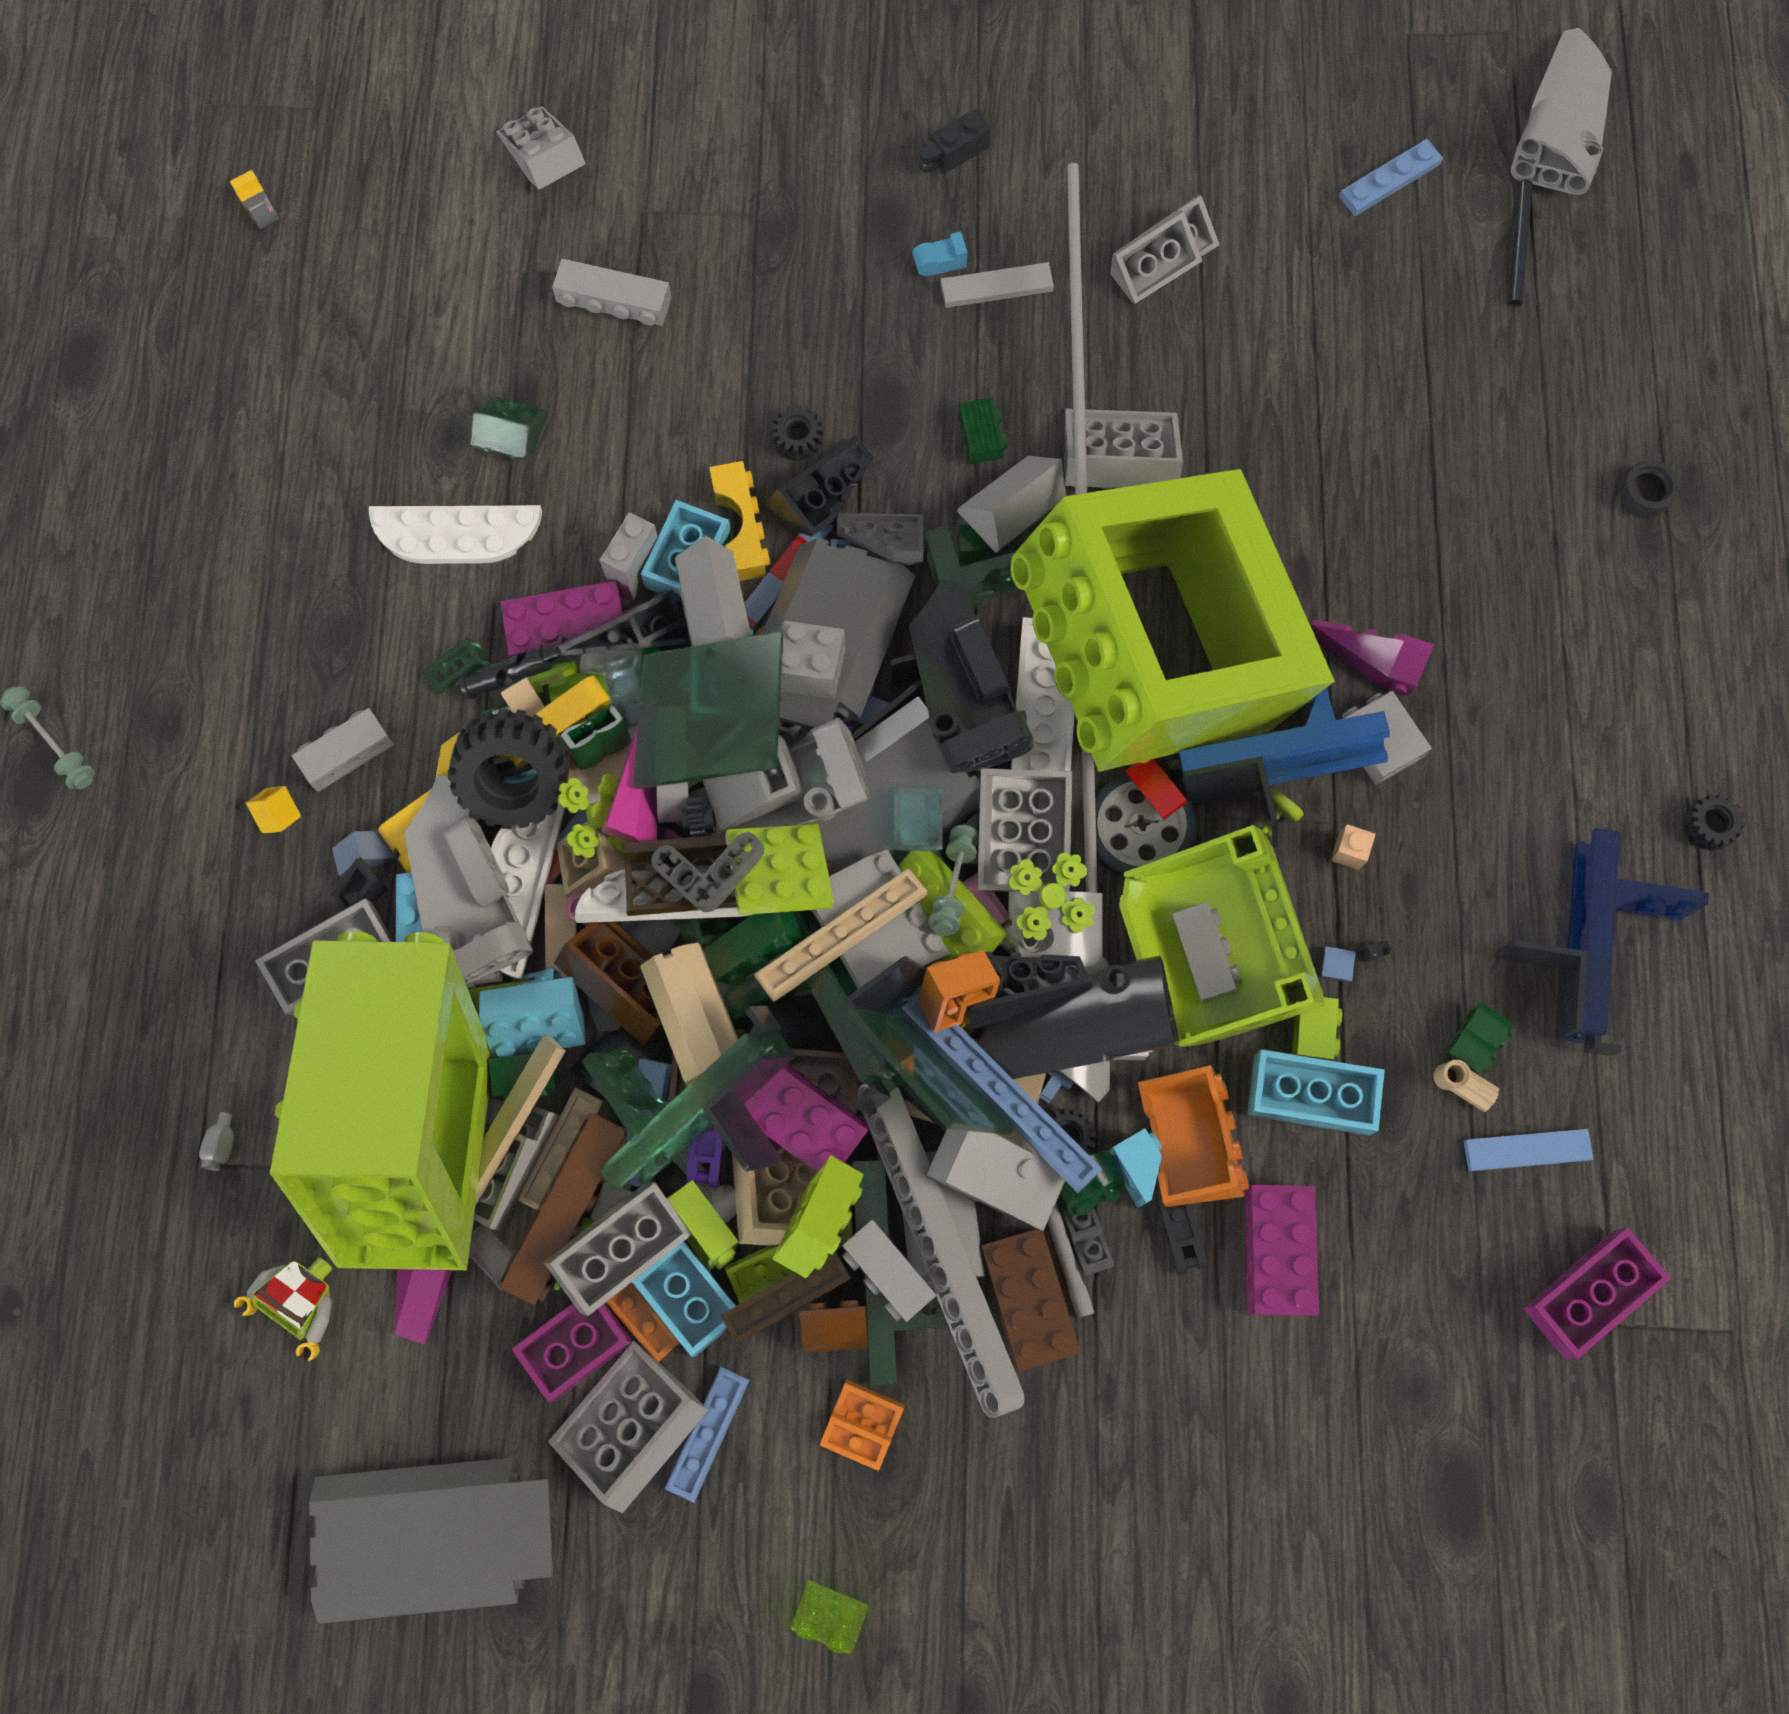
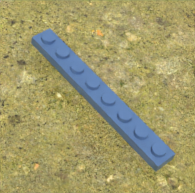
M920 993L905 1004L899 1014L1077 1193L1102 1170L959 1025L933 1033L918 1005Z

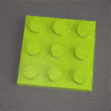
M819 824L726 830L727 847L738 835L750 832L762 841L765 849L762 858L734 889L738 915L833 908L834 899ZM748 844L744 849L750 852L752 847ZM737 856L734 858L739 864L742 862ZM730 865L731 873H733V865Z

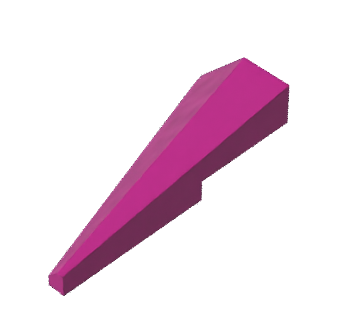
M650 695L646 699L618 778L619 783L601 831L628 843L657 840V700Z

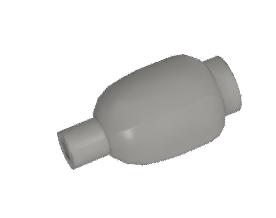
M220 1112L217 1124L207 1130L199 1151L202 1168L220 1171L221 1165L228 1161L234 1140L233 1131L229 1127L232 1119L231 1114Z

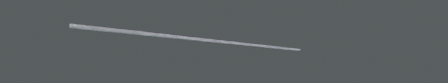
M1070 163L1067 165L1075 493L1077 495L1087 493L1079 165L1077 163ZM1082 749L1085 866L1087 868L1085 892L1098 893L1094 759L1091 753H1087Z

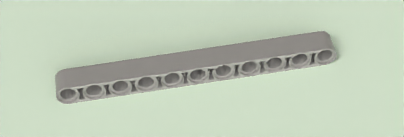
M885 1079L883 1083L892 1098L871 1113L863 1112L980 1405L988 1417L996 1418L1023 1406L1024 1393L939 1185L936 1180L926 1176L930 1163L900 1090L894 1080ZM867 1084L859 1087L858 1098L870 1091Z

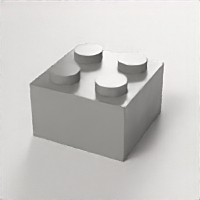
M785 621L773 668L775 691L835 700L846 650L845 629Z

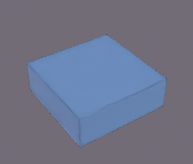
M1325 947L1323 949L1320 978L1350 983L1353 977L1356 952Z

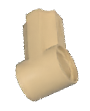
M1452 1060L1438 1065L1434 1071V1081L1439 1088L1452 1091L1483 1112L1488 1111L1499 1095L1498 1087L1472 1072L1469 1066L1461 1060ZM1449 1068L1453 1069L1456 1073L1457 1079L1455 1083L1448 1078L1447 1072Z

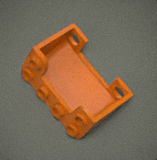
M1210 1065L1138 1082L1144 1112L1150 1120L1152 1133L1155 1134L1162 1147L1159 1150L1162 1158L1159 1166L1160 1172H1158L1157 1176L1163 1204L1166 1207L1245 1197L1244 1190H1248L1250 1187L1246 1171H1243L1242 1165L1238 1164V1160L1243 1159L1239 1141L1233 1142L1231 1130L1236 1129L1232 1111L1226 1112L1224 1101L1229 1100V1095L1221 1074H1215Z

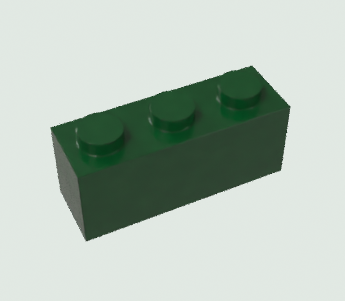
M793 911L753 914L703 950L714 980L735 986L745 982L747 976L756 970L770 964V961L779 954H783L793 948L795 943L803 939Z

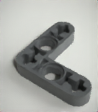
M744 832L732 841L704 874L670 845L659 847L652 855L651 861L654 869L694 906L703 912H711L719 907L758 863L765 849L764 844L758 837L750 832ZM748 844L752 847L750 852L744 849ZM736 856L742 861L740 864L734 860ZM667 857L677 865L674 869H671L664 862ZM733 865L732 875L727 879H721V871L726 866ZM686 872H692L693 877L690 883L682 886L680 884L681 877ZM716 881L720 885V887L717 888L712 883ZM705 892L709 895L706 901L702 897Z

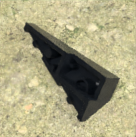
M668 590L642 601L553 648L559 656L689 644L691 640L686 617L683 616L673 590Z

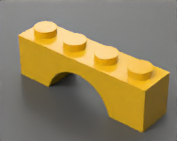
M743 461L709 467L716 504L735 511L743 521L739 534L725 545L726 548L733 551L739 581L765 577V566L770 565L767 548L761 549L760 540L765 539L762 522L756 523L754 514L759 513L756 496L751 497L749 488H754L751 470L745 471Z

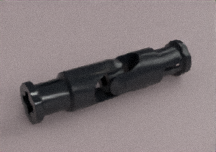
M560 637L553 644L547 646L539 645L528 649L521 655H514L483 666L479 672L471 675H460V689L463 695L471 700L477 694L484 691L493 692L519 682L526 677L549 671L554 665L564 661L568 663L573 662L575 655L559 656L555 652L553 647L568 640L565 637ZM507 667L508 672L506 673L502 668Z

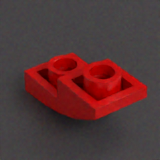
M1154 759L1147 763H1135L1125 771L1128 778L1140 790L1147 802L1163 820L1188 803Z

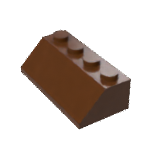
M614 921L591 922L565 943L554 965L566 976L573 977L574 983L637 1041L645 1046L663 1030L664 1027L640 968V965L653 956Z

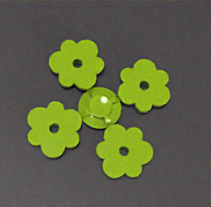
M604 774L601 777V784L596 788L598 794L601 795V802H593L590 805L586 797L588 789L585 786H581V782L577 778H571L567 783L559 785L561 794H559L557 800L561 807H568L570 813L587 809L586 816L590 825L582 827V825L576 824L572 827V832L566 835V842L572 847V853L575 856L582 855L584 858H591L595 854V847L599 845V840L595 837L594 828H603L619 783V776L613 777L611 774ZM611 835L607 837V842L610 845H614L617 852L624 853L623 843L628 842Z
M1065 852L1057 856V863L1052 866V872L1056 874V883L1050 882L1043 886L1039 878L1042 875V871L1040 868L1034 867L1032 861L1025 859L1019 863V866L1014 865L1010 868L1012 876L1008 880L1009 887L1013 890H1019L1020 894L1024 896L1028 895L1030 891H1039V901L1042 905L1035 909L1028 906L1024 908L1023 914L1017 917L1016 925L1022 930L1024 938L1033 937V939L1039 941L1046 937V930L1052 925L1050 919L1047 918L1048 912L1046 909L1056 910L1061 907V911L1064 914L1061 921L1064 925H1069L1073 933H1081L1085 927L1092 926L1093 919L1091 917L1095 913L1094 906L1091 903H1084V900L1080 897L1075 898L1073 902H1065L1066 892L1062 887L1068 884L1077 886L1080 883V879L1086 876L1087 868L1081 863L1079 855L1071 856Z

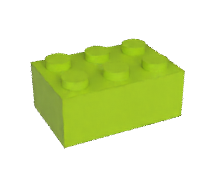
M830 1155L805 1187L772 1259L804 1278H807L814 1269L820 1270L828 1254L833 1255L841 1241L838 1232L840 1229L844 1230L852 1216L848 1209L850 1205H855L863 1189L859 1187V1184L864 1174Z

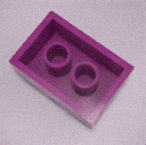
M572 1303L512 1348V1351L548 1403H551L569 1392L633 1341L606 1303L589 1316L580 1314Z

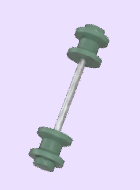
M22 686L8 688L2 694L0 705L4 710H13L11 718L16 724L30 721L60 757L54 766V771L61 776L67 775L65 784L68 788L84 789L89 786L93 781L94 769L89 765L82 766L84 758L79 752H71L65 755L35 719L41 710V705L36 700H28L30 692L27 688Z
M969 825L955 826L950 832L951 842L947 845L946 854L951 860L956 862L948 896H940L933 901L932 910L934 913L930 915L928 921L930 929L940 936L953 935L959 930L960 921L958 918L962 916L964 908L962 903L953 897L961 864L970 863L976 858L977 850L975 847L979 844L978 831Z

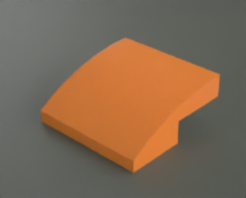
M846 1379L820 1446L879 1471L905 1404Z

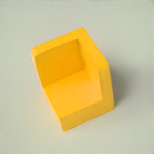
M286 786L265 788L246 802L262 833L282 832L301 817Z

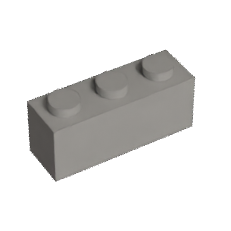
M367 708L366 710L353 713L349 720L340 726L329 728L316 741L303 744L291 756L309 784L319 792L394 744L378 719Z
M1208 902L1173 913L1200 999L1206 1003L1239 992L1237 984L1242 982L1237 966H1231L1227 955L1232 954V950L1227 937L1221 938L1218 926L1223 924L1218 909H1212Z
M873 1220L842 1245L846 1251L842 1257L854 1271L858 1267L861 1268L867 1276L863 1282L875 1296L880 1292L889 1302L884 1307L896 1321L903 1318L905 1322H908L937 1296Z

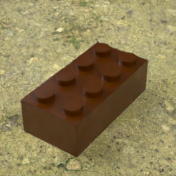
M1035 1229L982 1245V1258L1016 1372L1081 1353L1044 1232Z

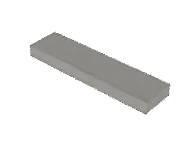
M1049 262L941 278L940 283L945 308L1053 292L1054 289Z

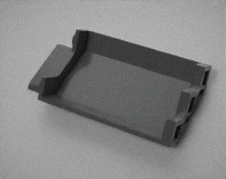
M820 538L799 545L754 651V655L740 684L751 694L747 709L752 713L813 729L836 718L846 722L861 717L916 576L901 562H894L885 557L883 560L867 556L868 551L847 545L844 550L828 546V540ZM785 621L845 629L846 650L835 700L775 691L773 668Z
M916 697L855 741L865 773L870 799L838 812L830 820H816L802 825L819 824L829 877L868 856L887 849L897 866H899L912 849L925 848L980 808V781L971 771L964 773H951L937 741L933 736L928 709L920 698ZM821 798L817 801L816 811L822 810L826 806L827 798Z
M511 1458L315 1477L309 1501V1516H314L315 1535L310 1538V1566L315 1565L316 1583L315 1587H311V1603L318 1624L518 1604L519 1589H524L525 1580L553 1577L548 1479L521 1481L520 1472L514 1471Z

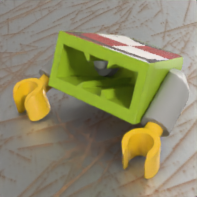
M317 1258L308 1269L293 1261L287 1266L280 1265L262 1271L248 1288L247 1296L238 1297L234 1301V1307L240 1308L246 1301L248 1307L242 1316L253 1315L259 1309L299 1340L305 1337L307 1341L297 1347L296 1355H302L306 1346L311 1350V1356L308 1361H311L319 1354L320 1350L317 1343L321 1341L329 1323L332 1300L329 1297V1286L323 1279L331 1272L332 1267L322 1258Z

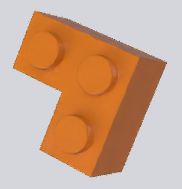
M984 950L975 953H964L956 959L946 962L938 961L927 967L918 1005L933 1033L962 1024L967 1006L995 998L1000 978Z

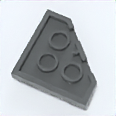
M838 513V536L894 562H901L906 565L923 562V515Z

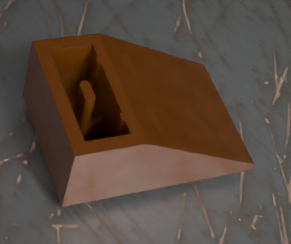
M858 1300L839 1302V1308L827 1309L826 1303L807 1304L806 1311H799L804 1353L868 1348L865 1306L859 1307Z

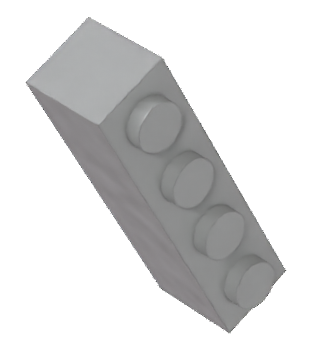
M561 259L552 286L556 302L566 307L576 306L585 308L593 313L603 312L612 314L619 319L630 318L639 320L646 325L656 324L663 326L672 298L669 282Z

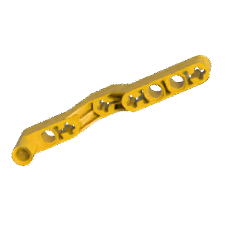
M592 675L580 681L537 712L536 715L543 718V724L547 725L550 723L557 729V737L561 736L571 725L587 720L596 710L608 706L612 700L597 678ZM459 733L441 745L436 778L438 775L448 777L450 759ZM495 755L510 758L516 768L528 764L526 760L514 755ZM431 789L378 828L379 833L392 852L399 851L401 854L398 860L407 873H411L404 831L415 818Z

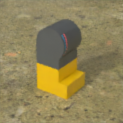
M252 170L230 181L240 201L259 229L279 220L275 209Z

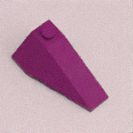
M1314 619L1310 624L1319 645L1380 687L1389 689V692L1393 691L1398 696H1409L1417 687L1434 646L1432 643L1401 634H1395L1394 639L1378 636V631L1367 629V632L1358 633L1353 632L1352 628L1348 625Z
M397 1269L394 1335L426 1345L453 1270Z

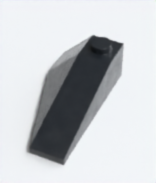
M985 952L1000 978V983L995 998L967 1006L964 1019L969 1030L998 1023L1090 985V979L1080 956L1042 955L1040 958L1021 957V953H1011V956H992V952Z

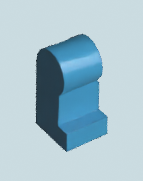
M961 232L950 234L949 239L934 243H922L912 251L918 273L923 276L963 269L967 266L968 252Z

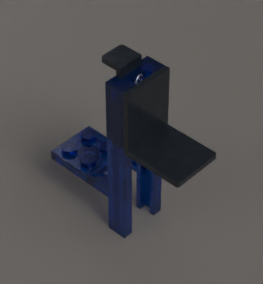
M1596 828L1592 831L1591 844H1585L1584 841H1578L1575 844L1568 948L1513 940L1496 951L1495 958L1559 968L1555 1039L1583 1043L1584 1053L1614 1056L1621 1053L1622 1046L1602 1043L1601 1036L1607 1034L1615 912L1629 909L1635 910V914L1641 916L1661 914L1665 915V919L1684 920L1688 915L1696 913L1697 910L1708 905L1709 892L1618 879L1620 832Z

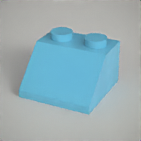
M1146 1129L1134 1134L1108 1151L1123 1176L1125 1187L1137 1208L1152 1200L1162 1158L1159 1152L1162 1149L1159 1140L1154 1133L1148 1134Z

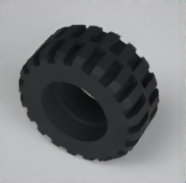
M508 708L498 709V714L488 711L481 714L480 720L473 718L469 721L466 728L462 729L457 736L448 769V780L451 782L450 789L452 795L458 796L457 803L464 810L468 808L470 810L469 815L476 820L481 818L485 820L484 824L494 826V824L502 825L503 829H511L515 825H518L519 828L529 827L530 822L533 821L535 824H538L545 820L546 814L548 816L552 815L557 810L559 804L557 800L559 794H561L559 785L567 783L570 768L569 752L565 749L566 743L562 736L556 737V728L550 723L547 725L543 724V718L536 714L530 717L526 715L524 710L517 709L516 713L509 712ZM495 755H514L530 763L538 775L524 783H506L491 776L485 770L482 762Z

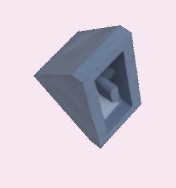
M353 831L332 848L340 877L345 876L355 859L359 857L371 868L398 860L397 852H392L379 831Z

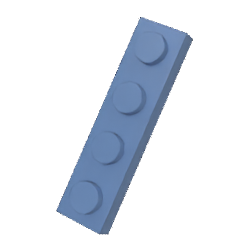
M1425 139L1341 190L1339 198L1352 214L1357 216L1439 166L1443 157L1429 140Z

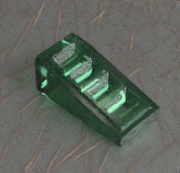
M466 637L423 669L422 673L435 694L440 695L457 685L460 675H471L479 672L483 666L489 665L490 662L479 644ZM470 653L474 659L470 660L467 654ZM460 658L464 666L460 667L456 660ZM449 664H450L451 668L453 669V671L455 672V673H453L452 675L450 674V672L448 671V669H447V667H446V666L449 665ZM440 670L445 680L441 682L435 672Z

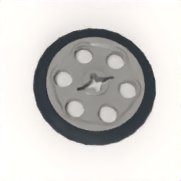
M1127 774L1119 775L1108 781L1095 793L1096 853L1098 860L1108 869L1124 876L1126 871L1194 847L1198 833L1197 814L1191 801H1187V804L1163 820L1147 802L1146 798L1140 804H1134L1129 801L1128 794L1133 790L1139 789L1128 778ZM1172 781L1187 800L1185 791ZM1109 808H1117L1121 811L1122 818L1117 822H1111L1106 818L1105 812ZM1138 819H1143L1144 823L1150 824L1146 826L1145 831H1140L1139 827L1133 826L1137 824ZM1166 828H1172L1177 832L1178 839L1171 843L1163 840L1161 832ZM1115 836H1122L1126 839L1127 846L1123 850H1115L1112 848L1110 840ZM1143 846L1152 847L1155 851V857L1152 860L1145 861L1140 858L1138 854L1139 849Z

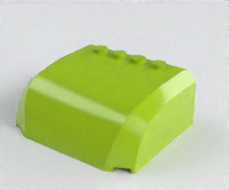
M1251 825L1124 872L1125 882L1119 907L1136 959L1159 955L1162 957L1180 1047L1195 1046L1225 1039L1325 1006L1323 992L1273 847L1267 834L1258 827ZM1208 902L1212 909H1218L1223 924L1218 926L1221 938L1226 936L1229 941L1232 954L1227 956L1231 966H1237L1242 982L1237 984L1239 992L1204 1003L1200 999L1173 913Z

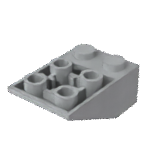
M543 106L529 110L525 116L518 120L507 122L503 128L496 131L527 178L539 190L586 164L574 135Z
M776 733L745 746L701 775L721 832L805 797L787 743Z

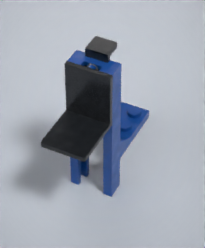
M1326 688L1305 704L1308 721L1304 727L1179 751L1180 759L1174 760L1172 754L1166 756L1171 781L1182 779L1187 801H1191L1193 805L1259 793L1272 847H1278V819L1269 785L1388 762L1384 738L1390 737V729L1384 711L1335 720Z

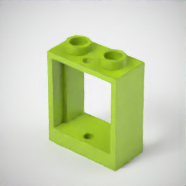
M692 1180L667 1198L692 1234L686 1239L687 1243L708 1271L715 1266L718 1270H721L734 1259L733 1256L736 1254L735 1249L739 1241Z

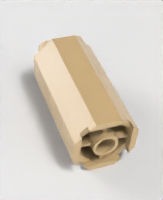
M698 942L678 946L671 949V954L663 957L661 953L640 965L688 1090L698 1088L697 1085L740 1046L703 948Z

